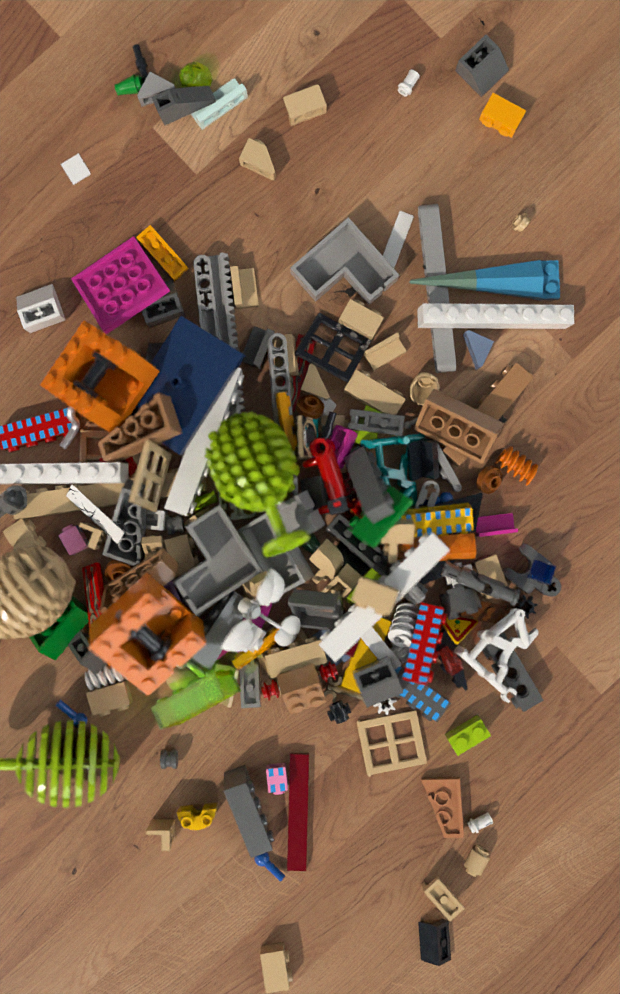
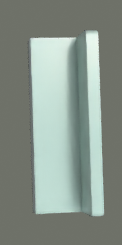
M232 79L213 93L216 100L215 103L191 113L201 129H204L248 98L247 89L243 84L239 85L236 79Z

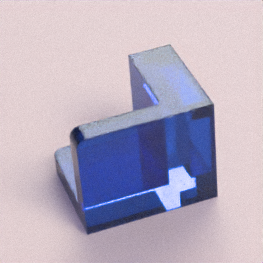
M534 559L527 578L550 585L556 566Z

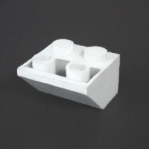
M53 284L16 297L17 312L22 326L29 333L66 320Z

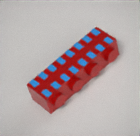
M68 408L0 426L1 450L14 453L20 451V447L27 446V448H33L38 446L39 442L51 443L57 441V437L64 436L65 438L72 427V423L67 418Z
M421 602L403 676L404 681L428 686V682L432 683L434 671H431L432 664L437 662L439 654L436 651L437 644H441L443 633L440 630L447 620V613H445L443 607Z

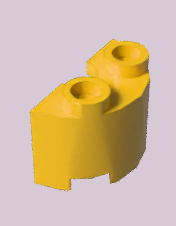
M218 803L204 804L201 810H196L193 805L180 806L177 816L182 827L190 830H201L210 826L216 815Z

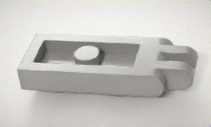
M437 444L439 474L443 480H447L454 492H459L462 486L439 444Z
M254 659L239 670L242 709L261 707L259 662H255Z

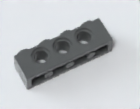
M504 632L498 635L499 637L508 641V638ZM487 644L482 652L487 659L490 657L493 664L491 667L497 675L500 667L497 664L499 660H497L496 655L503 649L493 644ZM513 650L508 659L507 666L508 668L513 667L515 672L510 677L505 675L502 684L505 687L513 688L515 691L518 685H524L523 692L516 695L511 693L513 698L510 700L516 709L520 708L525 712L544 700L515 650Z

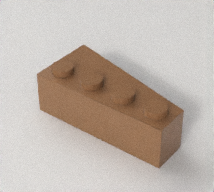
M161 393L156 394L150 403L144 404L139 412L127 418L122 426L115 428L98 442L103 460L118 463L142 452L147 439L155 444H159L181 434L182 431L171 398Z
M161 549L104 586L100 612H105L146 573L151 575L162 586H165L177 576L179 563L168 552Z

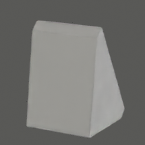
M149 72L137 94L141 107L154 103L153 96L168 89H175L174 84Z

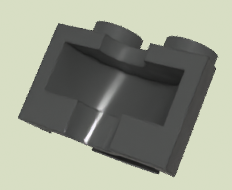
M460 586L447 590L446 594L439 595L441 605L445 609V613H447L448 620L459 618V613L473 614L478 612L479 608H482L478 592L473 588Z

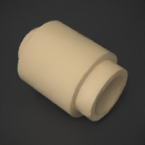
M479 845L472 848L464 863L465 871L474 877L477 875L481 876L490 859V852Z

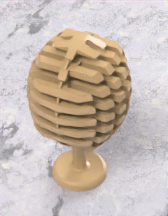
M22 547L1 556V639H18L38 634L55 623L56 619L64 613L68 606L76 581L71 576L64 560L48 547Z

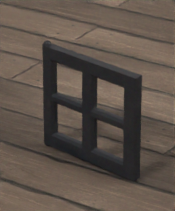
M318 313L296 349L295 356L348 383L371 340L322 313ZM321 323L337 331L331 343L315 335ZM344 335L360 343L355 355L338 347ZM312 339L328 347L322 359L305 351ZM335 352L351 360L345 372L329 364Z

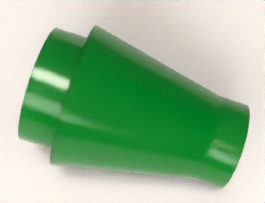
M133 74L114 85L118 96L138 94L143 81L140 75L136 76Z

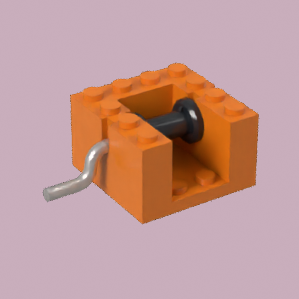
M85 320L81 323L40 384V386L69 405L67 418L72 423V427L60 444L64 449L68 448L80 428V422L75 416V411L108 432H112L115 428L122 426L126 422L125 420L130 416L160 372L133 350L109 337Z
M148 573L143 575L90 625L89 649L148 696L174 673V667L180 669L188 667L200 678H203L206 674L205 671L190 660L206 644L203 621ZM165 630V634L159 637L158 635Z

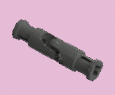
M446 560L441 571V576L443 577L448 576L455 579L457 583L473 588L493 598L506 600L511 605L516 604L520 595V589L514 590L505 586L503 582L479 574L464 566L459 567L451 564L449 560Z

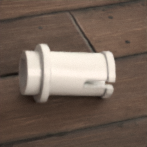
M410 70L404 81L398 85V92L403 96L410 95L420 75L416 71Z
M488 812L475 819L470 818V821L467 822L472 833H479L478 830L494 824Z

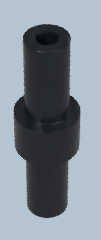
M136 44L132 46L136 58L135 64L137 70L140 71L144 83L148 76V65L146 59L143 58L140 45Z
M329 411L326 424L321 430V438L332 436L334 431L332 427L337 413ZM322 443L320 449L325 451V445Z

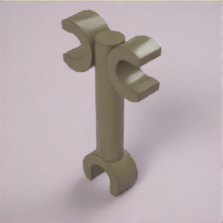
M339 675L337 681H332L331 677L328 678L329 683L324 694L325 697L329 693L332 694V702L335 703L337 700L336 693L360 699L365 704L360 693L339 685L342 682L341 675Z

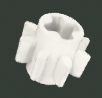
M391 642L393 647L390 650L398 660H401L402 664L407 662L410 647H399Z
M396 698L387 699L388 705L384 704L382 706L380 702L373 705V707H379L377 710L379 714L381 711H385L386 715H388L390 709L395 710L393 703L397 702Z

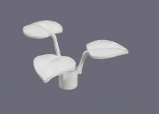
M269 569L266 578L258 589V601L244 598L239 602L238 610L243 613L242 617L246 620L236 624L221 648L235 652L247 648L254 635L251 630L253 624L250 619L261 617L279 629L274 637L277 644L288 646L295 641L301 627L300 619L297 616L290 615L286 617L280 626L261 614L259 605L269 606L270 602H277L283 595L284 581L276 571Z

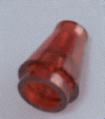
M449 646L438 651L446 672H449L451 676L464 669L463 662Z

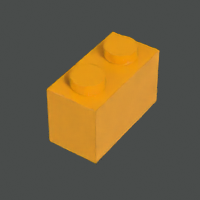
M492 93L479 120L486 127H493L501 135L512 138L526 110Z

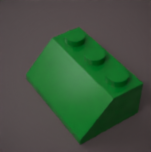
M387 485L386 493H389L394 501L391 504L394 513L373 524L362 508V512L350 520V526L347 528L361 542L373 548L379 544L413 503L411 499L391 485Z
M73 595L64 613L56 619L55 623L46 630L29 637L39 653L55 661L68 647V644L79 630H82L89 622L87 607Z

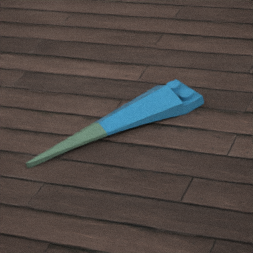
M536 260L409 281L410 284L481 291L534 300L560 299L558 260Z

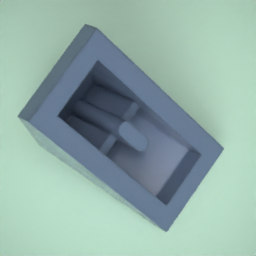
M468 330L465 331L463 337L475 369L478 370L483 366L494 341Z

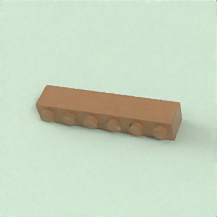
M517 362L512 366L509 364L504 369L502 379L494 381L490 386L492 391L488 395L484 394L479 399L478 403L480 405L476 410L496 420L500 419L534 378ZM444 444L441 445L445 457L457 467L468 457Z

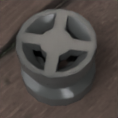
M177 514L176 517L166 516L169 535H173L175 532H185L182 514Z
M161 749V769H166L167 767L178 768L177 749L172 751Z

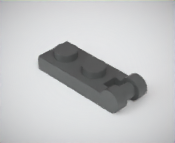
M350 410L351 422L348 423V429L402 436L405 416ZM359 417L365 418L364 424H358Z

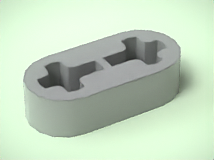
M430 480L424 483L416 503V508H419V504H423L425 499L429 500L428 507H434L440 489L435 481ZM434 484L436 492H432L430 498L426 497L428 490L425 487Z

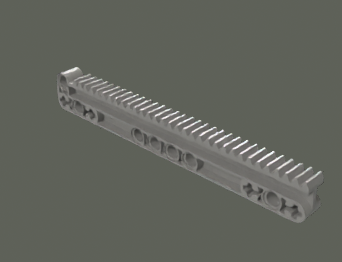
M223 252L215 256L199 255L194 260L200 328L239 351V347L236 345L238 339L235 337L238 334L235 330L237 328L234 322L236 321L235 310L232 307L234 306V297L231 292L233 288L231 285L229 256ZM202 263H205V264H206V265H205V272H206V274H203V271H202V269H201ZM209 281L210 285L208 288H201V283ZM205 295H208V299L210 301L208 307H205L204 305L206 304ZM243 385L237 386L235 393H238L236 401L230 405L228 410L231 412L230 416L246 410L241 405L245 403V400L240 398L244 395L243 391L240 390L243 388ZM218 491L219 505L225 512V510H228V504H223V501L226 500L220 496L221 492ZM230 503V508L234 509V513L231 514V517L228 514L226 515L229 520L247 519L254 517L257 511H253L251 515H246L244 509Z

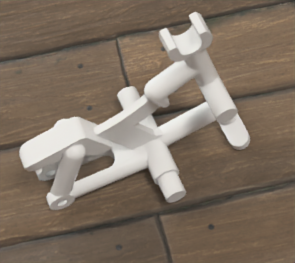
M516 608L511 609L507 616L489 630H479L477 637L481 640L470 653L460 646H457L454 650L457 655L461 656L477 671L479 676L492 684L501 693V699L508 703L510 700L506 696L507 693L517 694L513 688L505 687L502 684L508 671V659L517 646L526 649L538 635L536 628H533L529 633L527 632L524 620L525 612ZM512 624L515 625L517 637H511L507 641L498 636ZM487 644H493L503 649L497 663L500 669L496 676L475 659Z

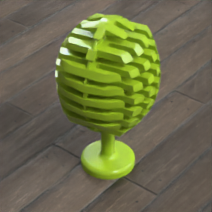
M253 412L234 414L220 422L221 426L217 430L219 432L213 430L208 434V439L212 440V442L210 443L211 449L207 447L205 449V458L208 459L206 463L211 470L210 474L215 481V486L221 492L220 496L224 500L236 504L235 506L241 509L266 511L277 538L271 540L263 547L262 552L264 556L271 557L285 553L308 541L310 537L305 530L287 532L277 508L284 501L283 499L287 496L286 493L295 490L293 475L297 476L299 473V466L295 464L297 459L286 434L283 432V428L263 415H256Z
M67 720L65 758H60L61 721H57L54 726L52 758H48L49 724L42 727L39 758H36V730L29 736L27 758H23V743L16 758H0V770H15L20 785L22 783V770H27L25 791L30 797H33L35 769H39L38 802L45 804L48 769H51L50 806L57 807L60 769H64L63 808H69L71 769H77L75 807H78L82 803L83 768H89L88 803L94 801L96 768H101L100 796H102L107 791L108 767H113L112 783H114L119 771L120 757L114 743L113 759H108L109 735L103 731L101 758H96L97 726L91 724L90 758H84L85 722L79 721L77 758H72L73 720Z

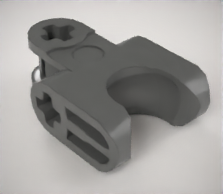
M522 543L519 550L528 560L527 569L522 573H516L510 568H503L504 577L528 595L534 589H537L546 596L553 597L558 595L561 591V583L548 572L553 564L531 546ZM547 583H552V584H551V587H553L552 590H547V589H548Z

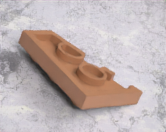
M460 777L421 778L444 838H464Z

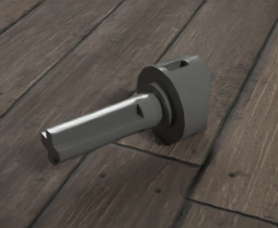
M19 485L10 486L0 495V518L6 513L10 515L19 514L27 507L26 490Z

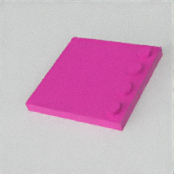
M134 236L71 278L105 334L110 333L170 292Z

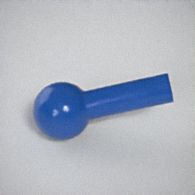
M443 492L437 497L435 504L454 500L453 495L449 492ZM425 499L424 503L419 504V506L427 505L429 500Z
M62 700L56 703L55 706L73 720V725L76 728H79V721H84L86 726L88 718L84 713H76Z
M267 852L254 857L255 863L258 866H265L280 882L285 878V875L270 861Z

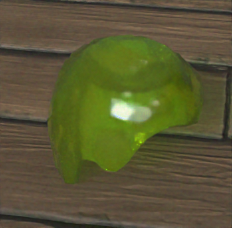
M190 62L180 71L179 80L183 88L211 86L212 74L210 69L203 64Z

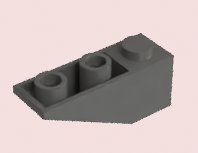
M210 86L168 89L152 97L164 125L170 124L216 102Z

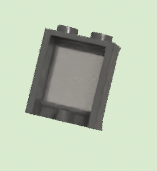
M295 587L292 595L288 598V606L291 607L292 615L300 619L301 627L333 631L336 628L334 624L346 613L340 590L333 594L297 590Z

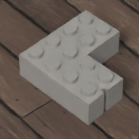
M349 217L290 267L291 275L315 302L341 279L345 278L366 303L370 305L382 295L383 291L385 292L397 282L399 274Z
M307 491L277 506L288 533L305 530L308 534H311L326 525L319 511L313 510L315 504ZM267 513L237 530L262 572H268L269 569H272L282 577L285 585L283 594L315 576L299 547L279 555L264 556L262 552L263 547L271 540L277 538Z
M220 505L213 507L185 525L205 560L175 578L173 582L182 596L185 597L184 599L193 613L197 615L261 573L262 570Z

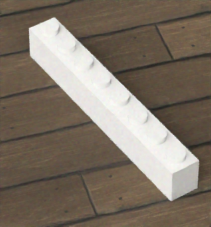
M423 303L417 309L418 328L566 329L574 324V305Z
M237 368L187 447L164 508L184 516L194 513L197 505L195 503L196 496H200L204 485L201 484L203 477H207L210 471L206 463L208 459L205 458L206 447L211 449L210 443L212 442V440L208 439V434L213 430L219 432L217 430L221 426L220 422L230 417L229 407L235 403L238 395L235 391L237 386L242 385L244 379L241 368Z
M120 462L0 464V485L126 483L128 480V464Z
M426 533L419 540L420 546L416 549L412 547L405 554L407 558L402 563L398 561L390 568L392 573L388 577L383 575L377 581L400 590L396 602L450 550L434 533L431 535ZM354 604L348 610L350 614L346 618L342 616L334 624L336 628L332 632L328 630L320 637L322 642L319 646L336 662L382 617L374 612L375 609L368 606L367 609H363Z

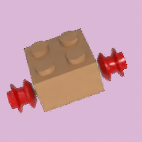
M330 661L328 666L320 664L319 672L313 663L276 675L278 683L273 679L269 685L263 682L264 686L261 687L263 697H268L270 701L273 695L279 698L281 691L290 714L300 713L304 709L318 707L327 702L320 681L321 676L325 682H328L329 677H333L336 680L335 675H338L335 663L331 664Z

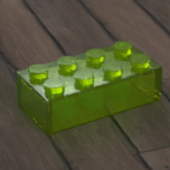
M220 669L216 672L215 670L209 671L204 674L205 678L189 682V687L173 691V696L169 698L166 696L157 700V705L151 707L160 730L179 726L241 692L232 670L224 671V669Z

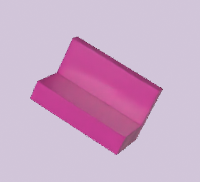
M513 513L478 517L475 534L476 537L516 533L518 528L514 527Z

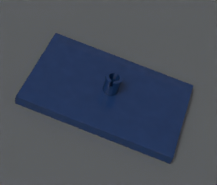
M180 316L151 362V365L160 372L130 416H134L139 412L144 404L150 403L156 394L161 393L169 396L182 433L162 443L182 456L245 355Z

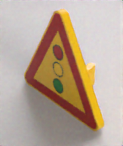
M463 617L452 620L447 618L446 624L442 626L454 643L459 644L478 624V620Z

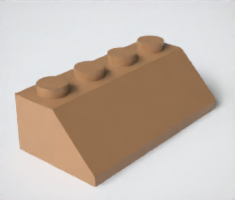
M433 389L425 400L414 430L483 464L504 423Z

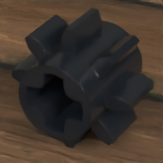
M521 594V599L517 600L516 606L512 607V609H521V606H524V602L529 604V607H526V611L521 609L525 612V618L529 619V614H536L534 607L538 606V604L532 602V596L526 599V596Z
M339 700L329 705L330 710L327 711L330 721L335 720L336 724H340L349 719L348 714L351 713V709L348 703L343 704L342 700Z

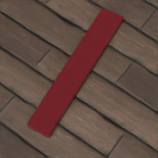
M290 753L287 871H306L309 753Z

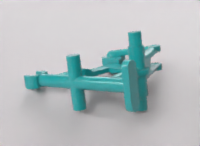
M419 432V434L361 440V447L375 448L376 465L382 472L380 478L385 481L386 485H390L389 478L397 479V484L402 488L399 492L413 501L411 506L416 505V483L407 481V448L406 454L401 455L398 470L384 466L383 446L409 444L418 439L425 438V435Z

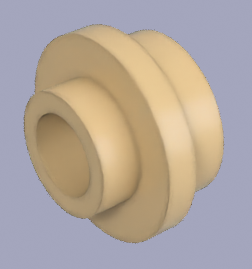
M526 213L518 214L512 222L514 224L512 229L519 232L523 231L530 222V219L527 218L528 215Z

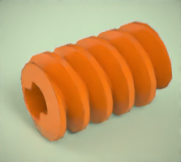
M507 447L498 456L495 464L501 461V469L508 466L506 472L509 473L514 470L513 477L520 475L519 481L521 482L526 479L525 485L528 486L537 473L538 464L532 465L531 459L525 461L526 456L524 454L519 456L520 452L518 450L512 453L513 447Z

